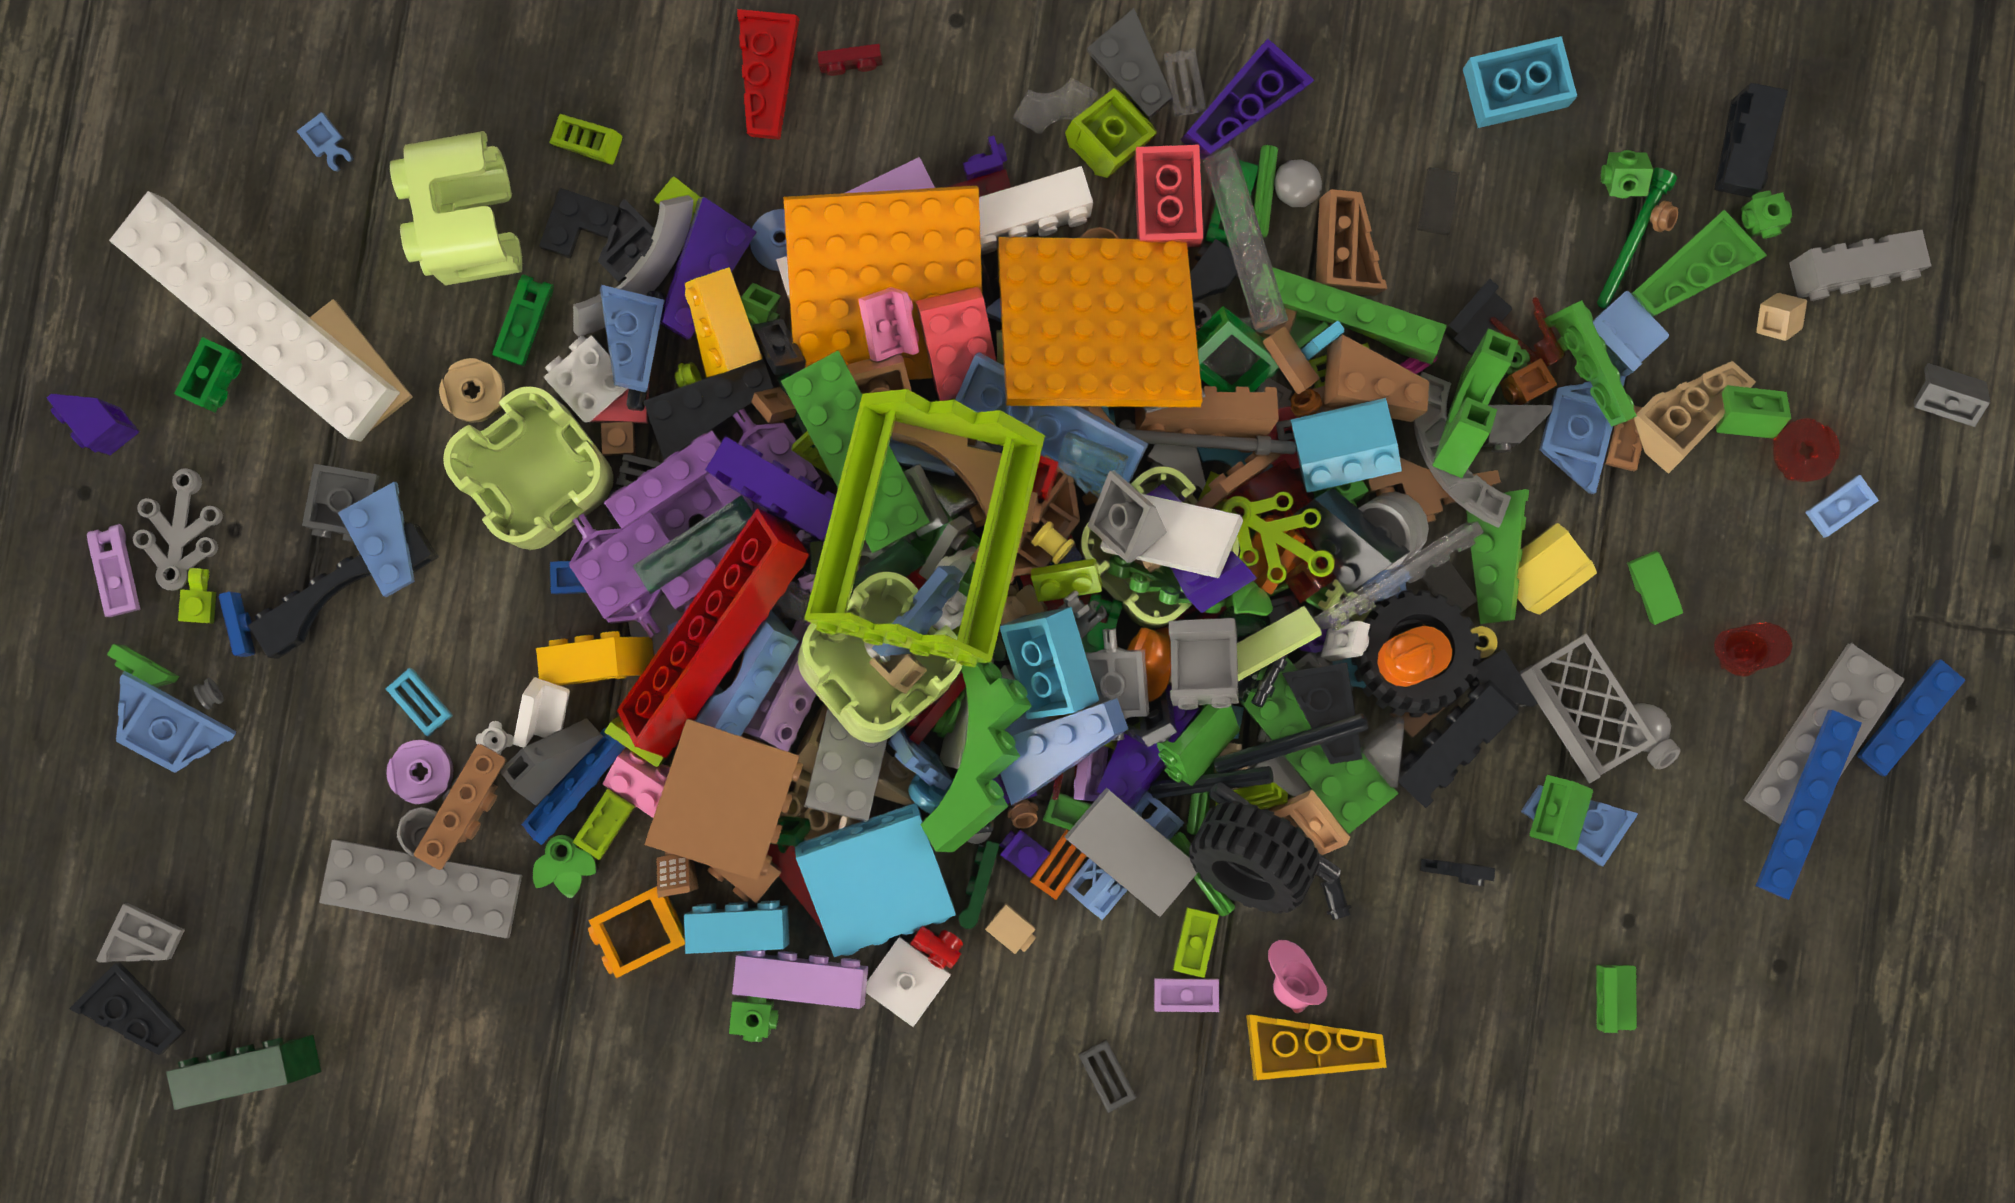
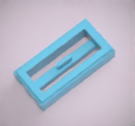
M412 668L407 669L386 688L389 694L426 736L432 735L434 730L440 728L446 720L453 716ZM408 678L413 681L441 714L439 717L436 716L406 681ZM400 685L432 721L429 726L397 690Z

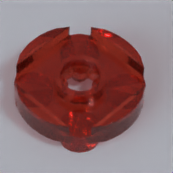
M1805 418L1786 425L1773 440V456L1777 467L1784 474L1785 478L1791 481L1807 483L1822 479L1830 474L1840 455L1839 440L1830 427L1816 422L1817 420ZM1802 442H1805L1806 446L1813 447L1814 452L1809 454L1810 459H1806L1799 452Z

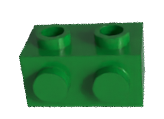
M202 337L174 394L216 413L217 409L222 407L227 399V388L231 380L235 379L241 371L243 356Z

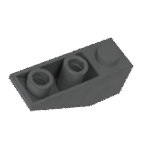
M586 718L522 748L501 769L500 773L512 789L534 805H537L603 738V735Z

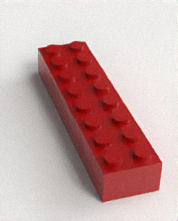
M756 509L623 700L617 712L635 747L667 758L672 749L678 745L686 720L694 721L697 718L700 709L708 698L714 694L717 685L724 675L731 670L734 661L741 651L748 646L753 634L761 623L767 619L770 610L777 600L784 595L789 583L797 572L804 567L809 554L787 521L761 509Z

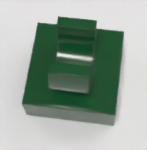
M779 817L777 824L782 825L777 842L779 851L785 853L790 846L795 848L799 843L805 841L804 837L811 830L809 818Z

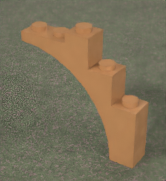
M1325 386L1313 389L1322 398V406L1317 413L1337 409L1323 406ZM1401 457V472L1363 480L1369 490L1367 494L1376 492V496L1382 493L1395 492L1394 487H1397L1399 493L1409 495L1420 504L1426 514L1428 523L1436 521L1435 515L1443 511L1441 500L1444 501V505L1456 503L1437 482L1429 469L1418 466ZM1498 470L1477 473L1482 480L1492 487L1501 483Z
M895 422L891 435L892 440L927 452L957 473L974 493L987 518L1002 453L970 447V445L976 446L977 440ZM1035 492L1031 493L1023 531L1031 532L1033 523L1039 524L1043 504L1038 503V494ZM1022 533V535H1021L1018 552H1020V548H1021V544H1022V539H1023V533ZM1016 564L1014 565L1010 584H1013Z

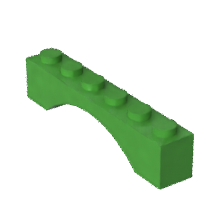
M1268 265L1264 266L1252 305L1265 308L1266 303L1297 311V316L1326 321L1331 324L1339 321L1344 328L1377 340L1401 355L1415 358L1428 364L1433 363L1447 326Z

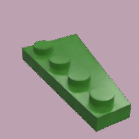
M1581 300L1544 318L1548 327L1555 326L1561 335L1558 343L1564 352L1570 349L1577 360V365L1574 368L1579 376L1583 377L1586 381H1590L1593 387H1591L1590 393L1611 427L1636 417L1634 403L1631 397L1626 394L1620 381V373L1612 364L1606 352L1605 341L1598 335L1593 324L1592 314L1585 307L1583 301Z
M1527 489L1504 493L1511 496L1499 528L1481 520L1466 510L1480 624L1515 620L1519 579L1517 578L1518 566L1522 560L1523 549H1520L1522 530H1525L1526 517H1524L1525 503L1529 497V490Z

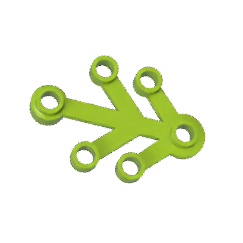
M1281 491L1274 497L1250 502L1243 496H1234L1224 503L1222 511L1233 513V509L1236 506H1241L1244 509L1243 523L1237 537L1241 550L1239 558L1247 567L1255 565L1260 558L1259 551L1252 547L1250 527L1261 535L1269 567L1267 577L1272 583H1281L1287 577V569L1281 564L1277 544L1308 562V568L1315 576L1324 577L1333 571L1335 559L1330 552L1326 550L1314 551L1284 532L1300 527L1314 528L1319 525L1321 514L1317 509L1309 508L1299 515L1266 522L1256 516V514L1273 509L1279 511L1290 509L1293 505V497L1289 492ZM1280 495L1288 497L1289 504L1287 507H1280L1278 505L1277 499ZM1308 512L1316 514L1317 521L1315 524H1308L1306 522L1305 515ZM1248 550L1255 554V560L1251 563L1244 559V553ZM1318 557H1325L1328 560L1326 568L1320 569L1317 567L1316 560ZM1278 567L1283 571L1281 579H1274L1272 577L1271 571L1273 568Z

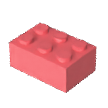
M1199 145L1136 147L1134 170L1137 239L1146 242H1187V247H1200L1203 240Z
M979 287L916 301L934 387L939 401L956 398L975 354L980 352L996 361L985 302Z

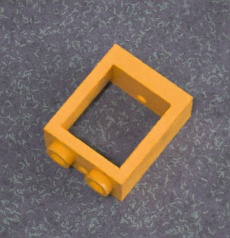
M657 886L588 920L591 925L588 928L589 935L595 945L600 944L605 954L602 957L603 964L608 973H614L616 978L685 945V929L669 896L658 898ZM650 899L671 942L623 966L603 922Z

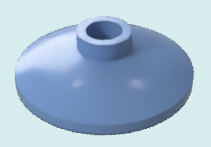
M784 209L765 213L755 222L752 228L757 232L750 242L752 253L761 265L773 271H779L776 259L787 256L786 239L781 243L774 240L776 234H785Z

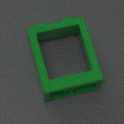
M1224 306L1196 332L1200 379L1209 386H1216L1217 392H1236V387H1249L1250 392H1255L1266 379L1273 377L1279 369V366L1262 342L1265 339ZM1231 334L1261 357L1233 385L1229 384L1203 363Z

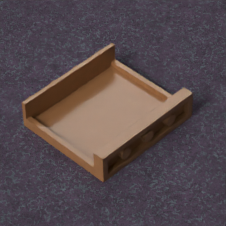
M687 719L644 845L758 881L760 874L766 876L772 857L767 855L770 843L777 844L782 830V825L777 824L780 813H787L793 795L787 793L791 780L798 781L803 767V763L798 762L799 755Z

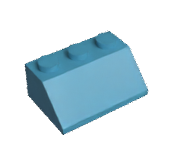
M1386 398L1291 419L1301 476L1307 493L1402 471L1398 444Z

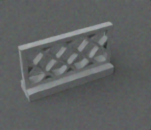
M1587 633L1534 665H1530L1520 671L1525 684L1589 784L1600 778L1605 772L1657 743ZM1583 643L1587 645L1592 653L1589 666L1570 662L1573 649ZM1568 653L1566 661L1558 659ZM1594 659H1596L1601 669L1593 667ZM1551 662L1565 665L1561 683L1547 680L1541 668ZM1569 666L1588 670L1584 688L1565 684ZM1591 671L1607 676L1609 684L1606 693L1587 689ZM1551 685L1560 687L1558 695ZM1612 686L1619 696L1610 694ZM1563 688L1582 692L1579 709L1564 706L1561 701ZM1586 693L1605 697L1601 715L1582 711ZM1609 699L1622 701L1627 708L1624 720L1605 716ZM1569 712L1577 714L1575 722ZM1629 713L1632 715L1636 723L1628 721ZM1581 715L1600 719L1596 737L1581 733L1578 728ZM1604 720L1622 724L1618 742L1600 738ZM1626 726L1641 729L1647 740L1636 746L1622 743ZM1586 739L1595 741L1593 750ZM1598 742L1617 746L1615 758L1604 765L1601 764L1596 756ZM1621 748L1629 749L1628 751L1619 755Z

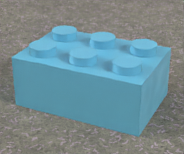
M1562 36L1470 57L1463 67L1478 128L1566 108L1577 97Z
M1072 607L1024 615L1000 626L1015 680L1019 681L1026 688L1028 693L1026 697L1032 705L1025 712L1027 720L1075 713L1099 701Z
M780 900L761 901V903H757V907L748 908V902H732L725 905V909H716V903L697 904V906H692V911L684 914L685 954L784 949L789 945L788 906H780Z

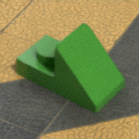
M113 644L107 654L116 660L114 664L116 667L156 688L175 683L180 677L125 645Z

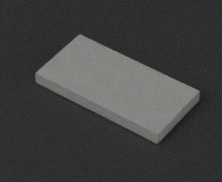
M1107 787L1064 836L1159 917L1198 873L1194 870L1193 864L1186 854Z

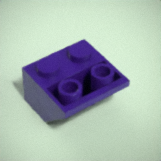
M50 394L46 397L53 406L50 409L52 414L61 423L68 424L73 431L70 433V436L81 448L87 447L95 453L101 452L112 455L140 432L120 407L98 398Z

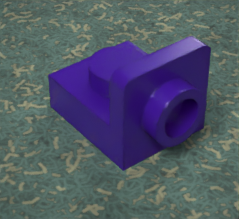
M994 135L988 137L991 155L986 156L985 153L976 154L970 157L968 162L963 163L967 180L1003 170V162L1007 161L1006 152L1002 143H996Z
M1021 829L1016 834L1010 831L999 845L1004 849L1000 855L1029 878L1032 877L1050 854V852Z

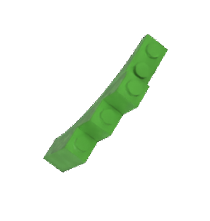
M992 662L977 663L976 667L962 665L961 668L967 690L969 711L967 739L961 764L951 787L938 807L920 824L936 852L956 851L1008 807L1003 798L1002 788L993 779L1020 757L1015 748L1014 738L1005 729L1030 709L1032 705L1026 697L1028 695L1026 688L1017 680L1001 678V671Z

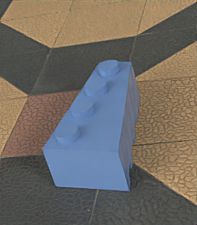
M1118 699L1110 700L1011 735L1015 740V748L1020 757L1000 773L1011 805L1028 798L1059 775L1128 730Z

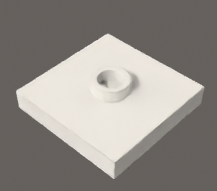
M899 936L868 979L866 993L914 1027L951 974L945 969H939L932 965L926 955Z

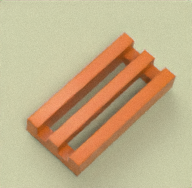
M1067 829L1030 880L1031 883L1055 900H1057L1087 857L1081 852L1056 889L1052 890L1050 885L1076 850V847L1071 844L1044 883L1039 880L1067 841L1064 837L1069 832Z

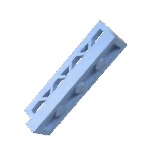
M1147 791L1133 810L1142 817V812L1150 803L1158 809L1152 816L1144 820L1170 840L1184 822L1159 800L1153 798ZM1091 859L1086 861L1065 887L1069 893L1101 920L1106 917L1127 892V889ZM1093 878L1092 887L1084 896L1077 891L1086 879Z

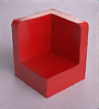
M1040 456L1032 492L1037 493L1039 499L1048 501L1059 472V462Z

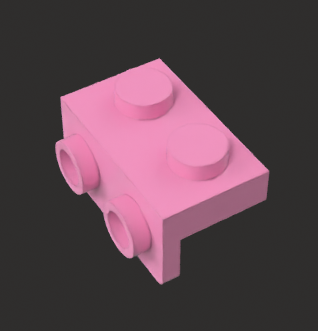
M890 287L858 299L871 360L879 362L903 352L912 355L919 353L917 343L919 335L912 317L913 304L906 291Z
M626 747L617 756L603 785L651 817H654L670 767L663 764L655 767Z

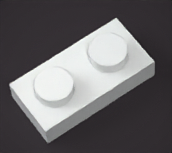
M1355 621L1328 627L1321 657L1329 661H1337L1362 656L1369 644L1368 632L1370 624Z

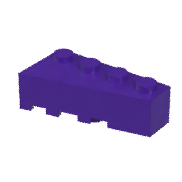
M1267 38L1180 140L1185 145H1199L1200 158L1205 160L1303 91L1315 80Z
M704 196L697 201L695 213L676 266L675 275L670 285L660 324L684 339H690L695 332L690 305L685 297L686 288L684 283L730 267L732 273L757 233Z
M725 436L705 470L722 484L809 535L822 540L824 543L836 495L827 491L824 496L815 490L817 485L801 475L799 479H796L788 474L790 469L776 460L770 463L762 458L764 454L748 444L746 447H743Z
M1164 484L1146 494L1182 502ZM1232 550L1219 578L1171 568L1185 596L1201 613L1257 579Z
M1167 685V688L1165 690L1170 696V691L1172 690V687L1170 685ZM1173 706L1177 733L1168 739L1169 742L1174 743L1201 713L1202 710L1200 708L1184 710L1178 706ZM1124 734L1125 739L1118 741L1096 792L1101 794L1107 787L1131 809H1134L1150 788V784L1158 778L1166 765L1158 755L1160 751L1156 743L1147 747Z

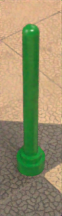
M1654 168L1649 186L1651 190L1597 300V305L1600 308L1604 309L1609 306L1650 222L1653 208L1658 205L1662 195H1666L1668 191L1673 189L1677 180V176L1674 173L1663 168Z

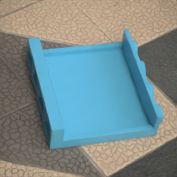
M915 803L870 818L868 822L861 821L801 842L798 846H795L796 860L834 957L852 955L860 948L871 944H883L894 936L912 934L922 926L932 923L940 924L956 915L952 898L948 893L933 848L920 825L923 822L918 805Z

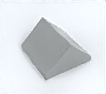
M1115 470L1109 471L1087 526L1122 559L1129 563L1139 557L1166 534L1167 531L1156 507Z

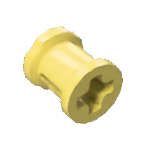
M1049 521L1038 531L1031 544L1034 546L1039 545L1053 557L1052 562L1058 564L1072 549L1075 542L1072 539H1065L1053 528L1054 524Z

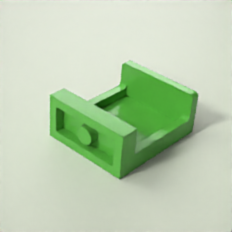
M1211 704L1201 705V713L1174 743L1168 740L1156 743L1160 751L1158 755L1166 765L1165 771L1173 780L1177 782L1183 780L1190 786H1193L1214 762V759L1220 755L1239 733L1240 728L1232 706L1228 708H1214Z

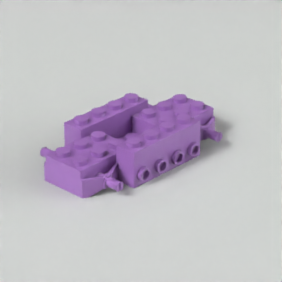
M744 408L739 410L745 422H743L737 412L733 415L743 430V436L738 444L746 447L747 444L764 454L762 458L772 463L773 460H776L790 469L788 474L796 479H799L801 475L817 485L816 491L819 492L824 483L813 465L791 450L792 444L796 440L784 423L756 425L752 422ZM713 431L697 437L691 442V445L682 451L673 453L662 464L654 469L647 470L636 481L618 489L610 498L604 501L621 527L620 529L597 531L592 528L584 514L579 515V519L575 518L572 520L582 534L583 540L571 559L569 566L603 618L609 623L637 621L641 623L649 638L655 636L654 632L658 634L661 629H659L651 617V611L663 592L675 610L679 612L687 610L757 508L780 518L722 484L705 470L721 444ZM696 515H702L707 520L705 530L700 533L693 532L689 526L691 518Z

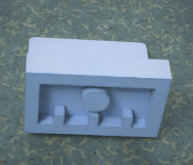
M1625 291L1593 320L1598 335L1605 341L1606 352L1612 364L1622 376H1628L1642 364L1641 362L1669 337L1668 332L1629 291Z

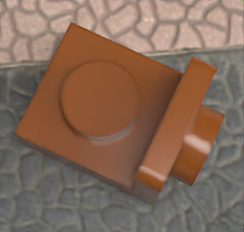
M1540 358L1500 382V386L1502 387L1504 398L1512 405H1524L1557 386V383L1543 359Z

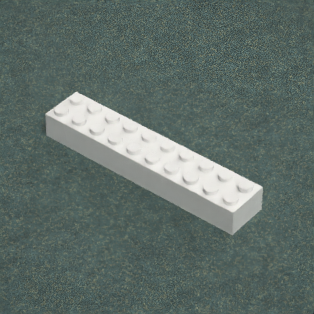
M1082 166L979 197L981 255L997 250L998 237H1027L1039 233V236H1047L1055 233L1057 227L1069 224V227H1076L1086 223L1087 218L1091 217L1093 200ZM786 256L776 259L790 301Z
M147 191L109 240L347 439L361 442L400 392L164 197Z

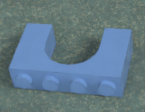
M770 610L767 619L761 623L753 634L748 646L744 648L742 666L735 681L726 691L717 686L714 694L705 702L694 721L738 736L742 735L799 642L772 610Z

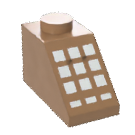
M665 852V856L657 857L658 898L688 893L699 889L693 860Z

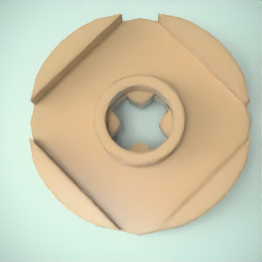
M468 358L457 361L450 366L444 380H441L439 394L445 409L456 418L476 423L489 419L502 409L499 401L505 396V386L499 372L490 364L475 358ZM474 382L476 387H480V392L473 399L470 395H465L464 393L465 390L469 389V383Z

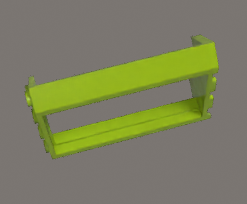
M909 389L862 394L804 620L817 625L816 630L825 634L835 635L837 632L863 638L864 642L873 645H883L885 643L910 649L911 653L920 656L933 654L957 660L958 664L968 667H976L977 663H991L1045 435L1001 410L975 412L956 400L930 402ZM895 422L1004 446L957 640L947 635H922L900 624H874L852 613H846Z

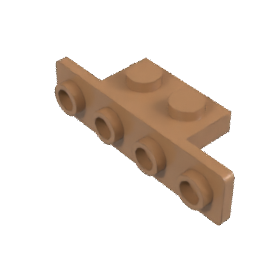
M483 744L476 746L414 852L415 857L438 870H442L457 844L474 838L481 826V823L478 822L483 811L488 812L497 799V795L494 792L498 786L493 783L506 762L505 757Z

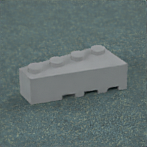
M1923 230L1888 235L1880 238L1878 243H1875L1873 238L1864 239L1848 246L1849 249H1847L1846 243L1836 244L1824 250H1821V247L1813 248L1789 262L1798 298L1809 296L1810 301L1827 298L1830 296L1829 292L1840 290L1841 294L1852 293L1860 290L1859 285L1870 283L1871 288L1890 284V279L1901 277L1902 281L1921 277V271L1931 266Z

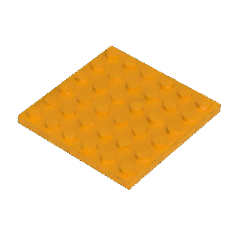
M978 186L783 197L793 343L798 345L806 360L805 368L838 350L846 365L870 359L858 299L892 287L908 293L913 304L912 317L914 326L919 335L917 342L919 353L914 355L905 352L901 353L908 379L932 378L916 301L974 287H979L982 293Z
M998 237L997 250L1006 406L1201 407L1203 399L1187 242L1139 241V239Z

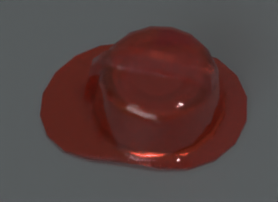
M1768 622L1755 623L1722 631L1716 637L1714 643L1715 654L1720 660L1721 669H1726L1731 674L1742 677L1753 675L1760 669L1784 662L1790 656L1793 647L1791 637L1787 631L1776 624Z

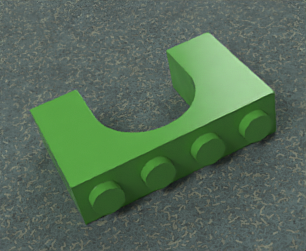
M1488 328L1460 376L1432 464L1433 467L1460 478L1464 476L1491 433L1497 409L1488 406L1512 363L1518 340Z

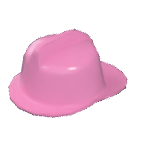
M1278 940L1272 943L1268 950V960L1276 975L1273 987L1277 999L1290 1007L1295 1013L1302 1012L1309 1005H1319L1324 1002L1327 997V987L1304 950L1287 940Z

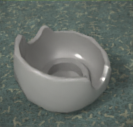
M1303 159L1289 160L1277 169L1274 186L1278 198L1291 207H1306L1316 201L1320 195L1322 180L1318 169L1312 163Z
M1637 703L1634 704L1635 709L1657 741V743L1643 750V752H1650L1659 743L1669 739L1672 727L1671 721L1662 709L1650 704ZM1626 709L1623 711L1619 719L1624 720ZM1629 713L1628 721L1636 723L1632 715ZM1618 724L1617 730L1619 732V735L1621 733L1622 724ZM1626 726L1623 743L1636 746L1647 740L1641 729Z
M420 807L409 810L400 819L397 838L402 848L410 856H414L416 848L437 814L436 811Z

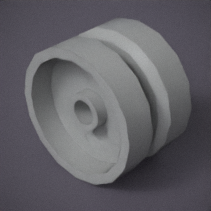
M1399 492L1382 493L1358 508L1364 513L1362 516L1376 528L1378 526L1383 528L1387 532L1386 536L1399 547L1403 545L1410 551L1384 570H1391L1418 553L1427 541L1429 527L1426 514L1420 504L1409 495Z

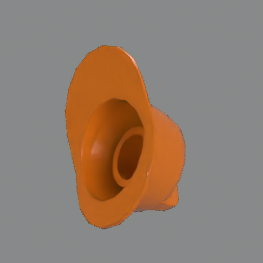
M1416 627L1384 643L1378 653L1377 664L1380 673L1386 681L1395 686L1407 687L1431 678L1445 670L1451 661L1452 648L1450 641L1443 632L1434 627Z
M1141 628L1139 633L1131 640L1127 650H1145L1148 701L1151 702L1162 695L1170 680L1171 639L1168 628H1160L1155 631Z

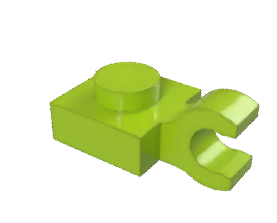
M189 568L188 582L190 590H180L178 621L214 623L216 592L207 591L209 569Z

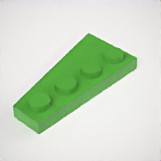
M1723 210L1631 294L1654 317L1765 258L1767 255L1736 221Z

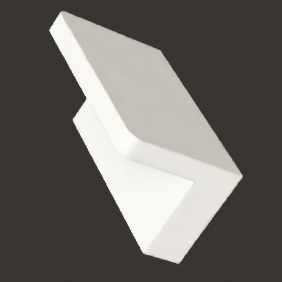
M534 677L522 694L513 744L524 748L533 735L545 738L562 730L570 690Z

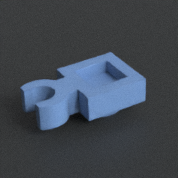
M321 112L297 130L317 157H321L325 153L327 154V163L332 170L337 172L341 170L335 162L338 155H343L349 162L353 161L352 154L337 145L344 138L324 113Z

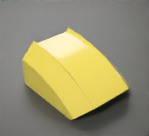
M1559 523L1549 527L1522 548V560L1519 562L1517 575L1519 579L1517 598L1526 610L1540 615L1597 574L1593 562L1572 538L1569 531Z

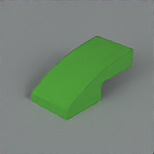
M1653 551L1627 562L1635 590L1642 596L1649 622L1656 625L1683 613L1673 582L1658 551Z

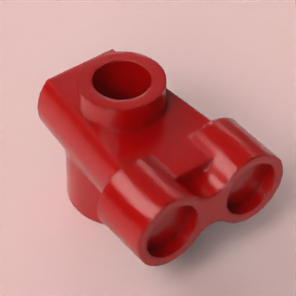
M922 926L910 945L920 952L923 951L928 954V961L935 967L944 969L947 966L951 969L961 955L959 950L963 942L949 931L942 930L937 937L932 931Z

